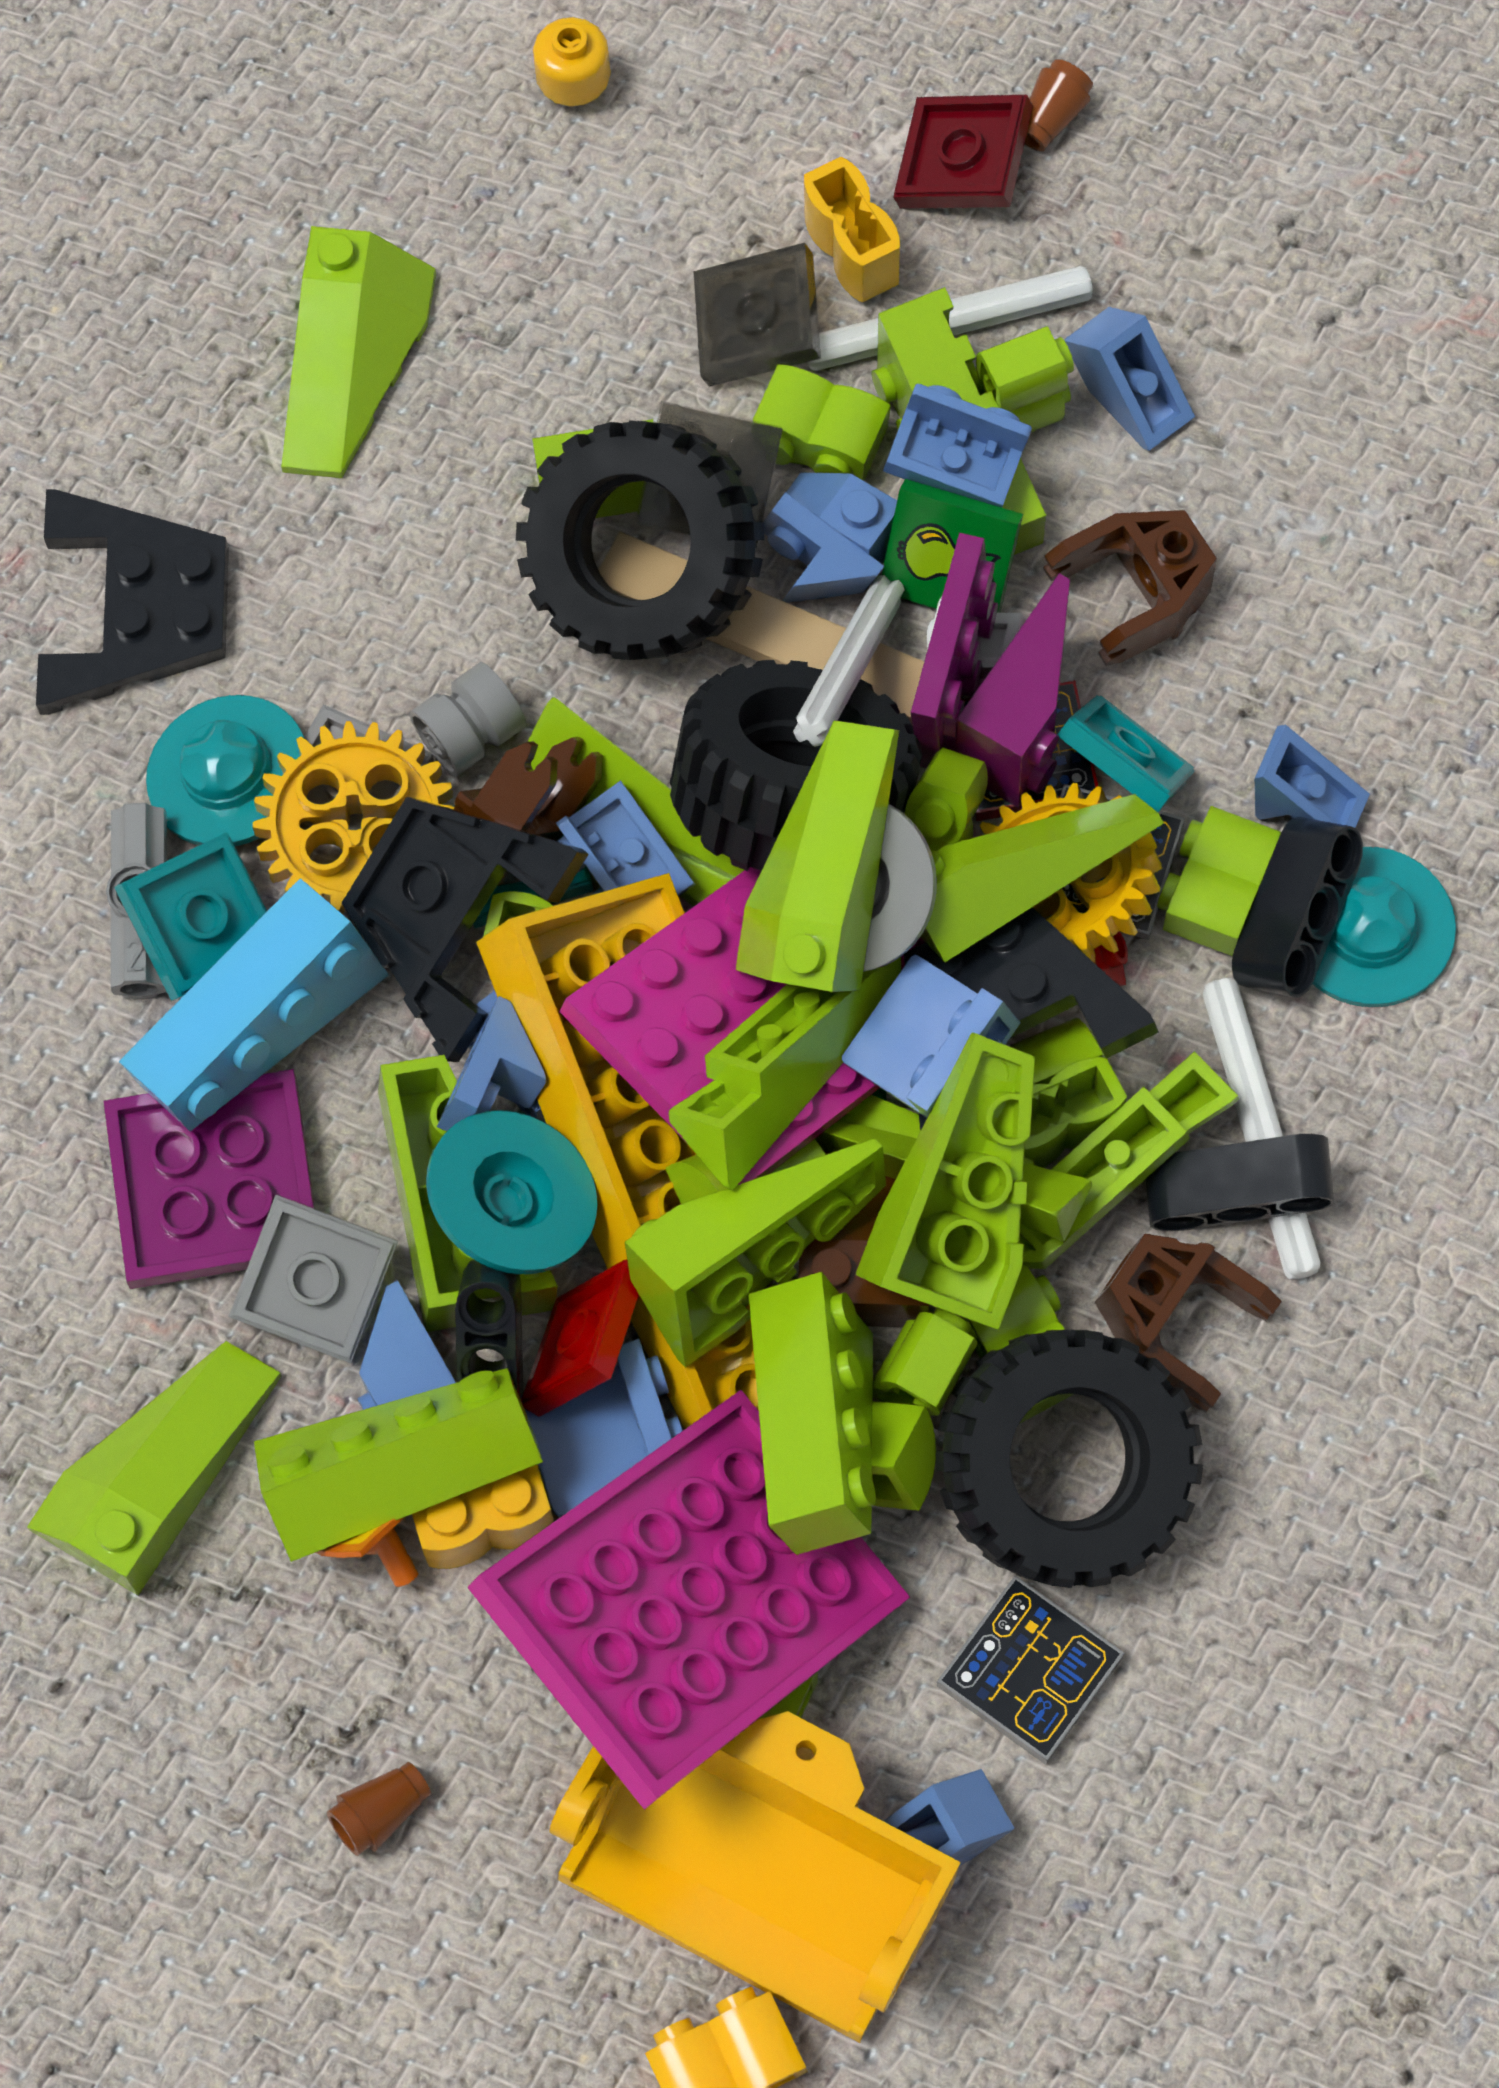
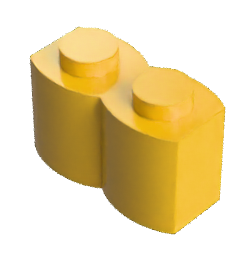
M840 156L804 174V217L806 228L815 244L822 251L833 257L834 270L843 288L852 297L863 303L899 285L900 238L897 228L883 209L870 202L869 187L859 169L850 161Z
M538 1465L412 1514L429 1567L437 1569H451L470 1564L484 1556L492 1547L497 1549H516L554 1522Z
M753 1987L738 1991L718 2002L715 2006L719 2016L704 2024L694 2027L691 2018H686L655 2033L653 2038L657 2046L645 2053L661 2088H778L808 2072L771 1992L756 1996Z

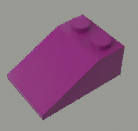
M1060 573L957 718L956 752L984 761L988 774L987 790L1017 808L1021 805V795L1027 792L1029 794L1030 791L1039 794L1045 788L1057 765V761L1052 759V755L1059 740V735L1055 733L1070 586V579Z

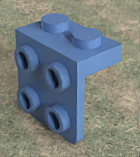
M639 1339L622 1344L617 1365L614 1368L611 1379L540 1417L524 1408L543 1460L538 1466L552 1510L558 1517H562L682 1432L677 1416L665 1420L658 1398L669 1393L665 1376L657 1355L645 1359Z

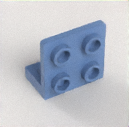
M913 955L842 1055V1061L858 1074L928 1118L971 1032L1006 1045L1021 1022L1002 1000L985 989L981 988L979 993H976L920 956Z

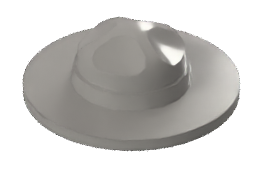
M888 804L863 972L878 969L892 963L904 955L917 942L928 925L936 898V868L929 845L911 819L890 804Z

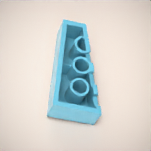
M300 878L122 1057L119 1063L147 1093L184 1127L192 1131L389 976V974L382 967L351 921Z

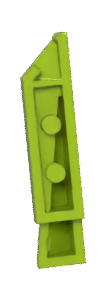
M552 697L548 701L527 741H534L538 744L535 757L531 762L533 770L545 759L552 746L572 737H580L584 740L580 753L577 756V763L579 765L592 752L602 754L601 781L584 806L621 780L696 884L680 896L693 907L744 871V869L732 865L730 857L724 854L716 856L704 848L700 840L701 836L693 837L689 833L673 806L670 788L557 698Z
M901 957L881 968L863 972L861 991L830 992L787 984L705 1055L707 1078L714 1081L672 1107L668 1111L669 1122L724 1187L733 1190L841 1066L843 1063L842 1055L901 972Z
M1195 1051L1152 1090L1148 1091L1145 1087H1142L1051 1169L1091 1180L1092 1187L1064 1242L1020 1224L1019 1243L1024 1244L1022 1266L1026 1265L1029 1269H1046L1190 1139L1189 1134L1227 1110L1239 1100L1238 1095Z
M871 1095L816 1137L815 1140L823 1150L832 1153L875 1138L883 1145L885 1176L896 1180L921 1131L919 1114ZM1024 1158L1023 1181L1027 1182L1026 1204H1021L1020 1224L1064 1242L1092 1187V1182L1080 1176L1037 1167L1032 1160Z

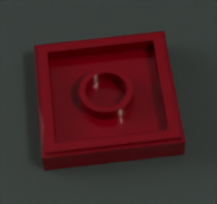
M1028 95L917 97L893 196L899 208L1010 207L1033 109Z

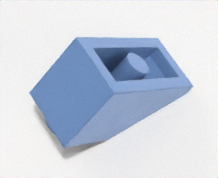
M1108 307L1064 339L1088 391L1143 449L1150 451L1195 417L1146 316Z
M801 472L786 493L883 564L897 500L853 474Z
M398 1280L385 1288L359 1371L367 1392L357 1398L362 1410L456 1383Z
M982 1769L931 1785L884 1820L889 1825L961 1862L960 1866L972 1860L1015 1829Z

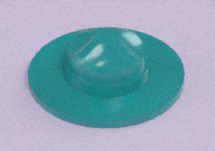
M228 695L197 704L177 717L165 729L152 750L146 774V786L151 806L165 808L167 812V828L177 837L199 846L228 832L234 846L255 841L259 837H256L254 834L252 822L267 816L256 811L254 799L258 796H273L264 787L262 777L264 773L283 776L284 773L279 767L277 755L283 753L296 760L300 757L297 738L301 736L305 739L298 724L285 710L259 697Z
M1363 847L1360 867L1312 985L1338 1001L1360 1007L1396 1005L1416 997L1429 988L1445 969L1454 947L1456 935L1453 907L1448 894L1439 880L1421 863L1405 854L1380 847Z
M486 1111L473 1114L457 1122L442 1136L429 1159L426 1188L428 1200L438 1224L447 1237L461 1251L487 1267L512 1274H537L550 1271L574 1257L591 1235L595 1225L598 1206L596 1187L592 1174L581 1154L565 1136L550 1125L534 1117L511 1111Z

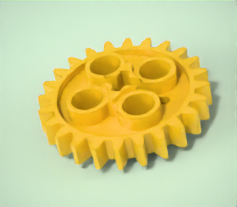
M346 721L343 737L334 739L325 725L321 726V744L315 747L303 737H298L297 744L300 757L295 760L283 753L277 755L279 767L284 773L283 776L264 773L262 777L264 787L273 796H258L254 799L256 811L267 816L252 822L256 837L268 839L257 846L260 860H276L268 869L272 883L290 878L285 887L286 893L301 878L341 914L345 912V908L342 905L343 899L406 797L417 798L454 809L453 806L442 805L453 798L451 783L434 784L442 775L440 762L434 761L421 766L425 757V749L422 743L412 746L405 752L403 751L404 739L402 731L397 729L385 742L380 740L378 724L375 722L371 723L365 737H356L355 728L351 721ZM383 780L394 781L401 786L397 795L386 800L371 796L369 791L373 785ZM319 785H330L339 791L332 801L325 804H314L306 798L309 791ZM362 814L361 829L349 830L350 815ZM304 821H310L315 824L307 830L300 828V824ZM323 844H334L342 850L340 857L329 864H318L310 859V855L315 848Z
M1078 783L1071 784L1065 798H1058L1053 786L1048 785L1044 792L1043 801L1035 803L1027 792L1021 795V810L1015 813L1010 808L1002 805L999 807V812L1003 822L999 826L982 822L979 826L984 835L1104 803L1108 800L1102 787L1099 786L1093 789L1085 799ZM1118 795V796H1116L1115 798H1113V799H1111V800H1115V799L1122 798V797H1121L1120 795ZM1151 832L1069 883L1079 901L1088 908L1087 912L1079 913L1067 899L1062 888L1033 906L1044 918L1054 914L1046 920L1094 963V949L1102 945L1113 953L1118 951L1117 943L1113 937L1118 931L1133 936L1138 933L1131 919L1133 914L1150 915L1152 912L1145 895L1160 892V886L1154 873L1162 869V864L1155 852L1157 844Z

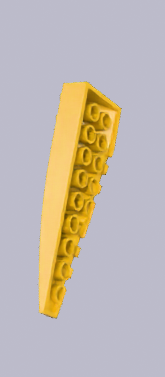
M669 873L510 918L476 942L497 998L500 996L511 1001L545 1072L546 1083L537 1096V1101L546 1124L556 1129L574 1145L592 1174L596 1187L598 1206L595 1225L591 1233L607 1269L627 1259L625 1241L631 1238L642 1224L649 1220L660 1218L681 1204L672 1181H670L666 1172V1167L696 1155V1153L559 1011L568 996L684 914ZM640 1295L638 1296L631 1317L632 1324L648 1357L657 1355L669 1390L667 1396L684 1429L740 1390L744 1392L759 1411L751 1318L737 1332L685 1368L677 1360ZM748 1304L746 1308L750 1311V1305Z

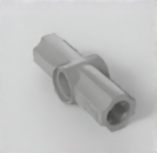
M147 803L124 804L118 809L111 810V877L106 888L107 899L111 907V991L114 995H123L131 999L154 998L156 995L166 992L114 888L167 861V812L165 808L151 806Z

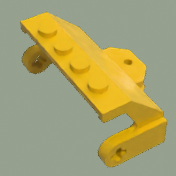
M789 1711L756 1720L645 1810L593 1746L562 1798L549 1829V1833L573 1845L558 1874L560 1882L764 1992L770 1991L773 1997L858 2043L861 2042L877 2010L884 2013L890 2005L954 1884L961 1862L859 1809L858 1803L863 1796L864 1786L850 1743Z

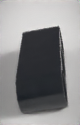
M1303 817L1292 818L1285 825L1234 949L1232 973L1238 985L1293 998L1301 997L1309 991L1360 867L1363 856V842L1356 828Z
M1319 1134L1287 1135L1176 1152L1146 1178L1150 1227L1160 1231L1191 1230L1313 1212L1331 1207L1334 1204L1328 1137Z
M473 1259L463 1271L455 1307L457 1382L476 1372H495L508 1368L521 1400L524 1391L520 1275L495 1270ZM483 1288L493 1289L500 1293L503 1298L494 1302L484 1301L477 1297L474 1291ZM483 1349H491L500 1353L504 1358L500 1361H487L479 1357L476 1352Z

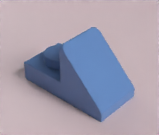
M786 492L763 522L764 534L768 536V542L774 550L788 559H799L807 565L782 601L786 603L864 593L884 567L883 564Z
M1286 724L1277 726L1254 778L1255 816L1260 820L1290 815L1292 818L1303 817L1356 828L1370 793Z
M499 996L485 1019L438 1122V1128L447 1132L453 1125L466 1117L490 1111L497 1095L522 1107L530 1108L546 1083L545 1072L511 1001Z

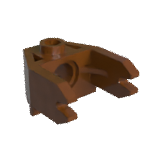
M1185 510L1115 513L1063 540L1044 556L1048 564L1043 566V570L1049 579L1054 581L1059 573L1068 578L1116 553L1152 609L1117 626L1100 640V645L1103 649L1098 651V655L1106 666L1122 663L1170 637L1172 640L1178 638L1189 617L1197 612L1210 594L1217 558Z
M572 737L552 746L545 759L533 770L531 762L535 757L538 744L534 741L523 743L506 751L483 788L460 791L454 801V810L558 841L564 834L556 822L564 816L571 817L583 808L601 781L603 755L599 752H592L579 765L577 763V756L580 753L584 740L580 737ZM506 870L497 886L522 881Z
M1144 1234L1128 1251L1096 1299L1095 1304L1115 1338H1123L1139 1346V1353L1147 1358H1156L1170 1371L1167 1378L1170 1384L1175 1388H1183L1192 1406L1206 1413L1209 1408L1214 1406L1221 1393L1206 1378L1165 1351L1159 1335L1160 1330L1190 1285H1208L1244 1311L1265 1321L1270 1315L1275 1313L1282 1301L1262 1282L1214 1250L1215 1247L1209 1243L1201 1242L1194 1245L1179 1242L1176 1238ZM1138 1285L1144 1287L1147 1290L1148 1295L1144 1294L1140 1290Z

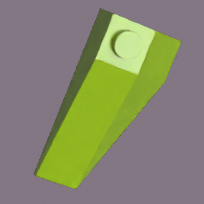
M311 226L301 284L281 464L283 473L343 478L374 422L373 414L389 386L394 387L402 373L401 365L413 343L420 341L428 326L436 279L435 268L370 231Z
M833 721L745 904L736 963L737 971L773 982L830 992L861 991L899 730Z
M1136 794L945 845L937 851H931L936 868L937 891L932 915L920 938L946 962L1164 823L1157 811Z
M971 1032L878 1213L855 1275L885 1289L999 1330L1023 1264L1024 1244L1019 1243L1021 1204H1026L1027 1182L1023 1181L1025 1140L1030 1137L1035 1056Z
M873 1138L739 1184L733 1190L727 1188L677 1205L660 1218L652 1219L642 1224L633 1236L625 1241L631 1282L677 1360L685 1368L737 1332L751 1318L750 1311L746 1308L749 1304V1293L764 1289L773 1279L778 1284L788 1282L797 1273L793 1266L801 1257L803 1250L814 1239L821 1242L831 1240L886 1186L883 1145Z
M225 1341L66 1469L28 1524V1530L139 1596L282 1377L281 1373Z

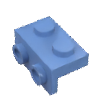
M916 384L883 471L902 479H909L1003 507L1032 427L1020 422L1016 415L1005 409L997 407L985 409L964 401L958 393L947 387L939 385L927 387L922 384Z
M621 780L571 817L564 816L556 822L564 834L558 842L581 848L589 854L578 872L587 867L601 886L592 895L667 873L670 874L678 897L696 885Z

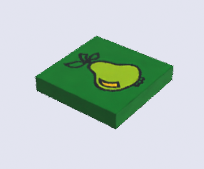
M905 479L899 489L882 575H885L890 582L899 580L903 584L905 590L900 598L937 609L939 599L943 595L959 532L982 537L985 540L986 561L995 563L992 582L996 583L994 602L998 603L997 613H1001L1023 514Z

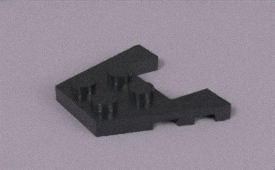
M46 489L44 540L47 548H107L103 651L101 653L38 654L36 706L40 715H50L62 711L61 705L91 696L92 700L112 695L116 687L149 677L150 682L226 658L229 547L226 537L60 490Z
M406 797L343 899L342 905L382 967L391 970L406 995L403 1000L414 1017L421 1018L436 1040L432 1045L437 1053L445 1055L448 1062H459L488 1014L442 978V973L507 870L546 901L559 903L589 854L583 849L428 801Z
M1033 907L946 962L926 943L904 954L905 965L910 957L918 955L974 992L979 993L981 988L1002 1000L1021 1022L1011 1038L1076 1005L1080 1007L1106 1059L1159 1033L1151 1014ZM919 1114L920 1130L927 1120L921 1114Z

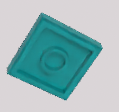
M1096 695L1071 716L1057 734L1065 743L1130 793L1136 794L1157 812L1183 788L1195 772L1191 764L1101 695Z
M228 832L114 887L171 1001L185 995L267 912Z

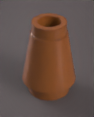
M1056 59L1049 68L1046 67L1040 70L1029 98L1033 109L1025 145L1036 151H1045L1049 143L1090 103L1091 99L1088 93L1093 87V82L1080 68L1067 61Z
M407 1762L399 1769L395 1768L337 1795L338 1804L327 1811V1817L338 1837L355 1856H359L367 1849L376 1852L421 1805V1802L431 1796V1790L418 1769L412 1763Z

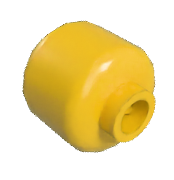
M576 17L560 18L547 24L537 35L533 47L536 81L547 98L556 104L572 107L585 105L597 99L607 87L611 71L607 39L599 27L586 19Z

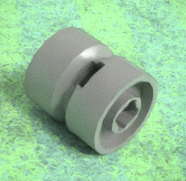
M479 662L451 682L452 695L447 696L436 693L409 712L410 720L427 749L440 762L441 766L454 777H457L485 757L484 744L488 743L499 747L527 727L526 718L513 694L500 677L483 662Z

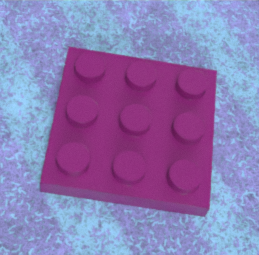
M960 532L911 709L914 735H916L921 745L922 758L920 767L927 768L935 754L943 747L956 752L957 718L964 709L965 701L963 697L964 695L973 697L980 680L982 661L978 660L980 652L979 638L990 639L998 610V603L994 602L996 583L992 582L995 563L986 561L985 540L982 537Z
M294 1069L263 1074L192 1131L184 1127L149 1093L103 1101L125 1276L130 1289L247 1270L276 1194L315 1209L297 1077Z

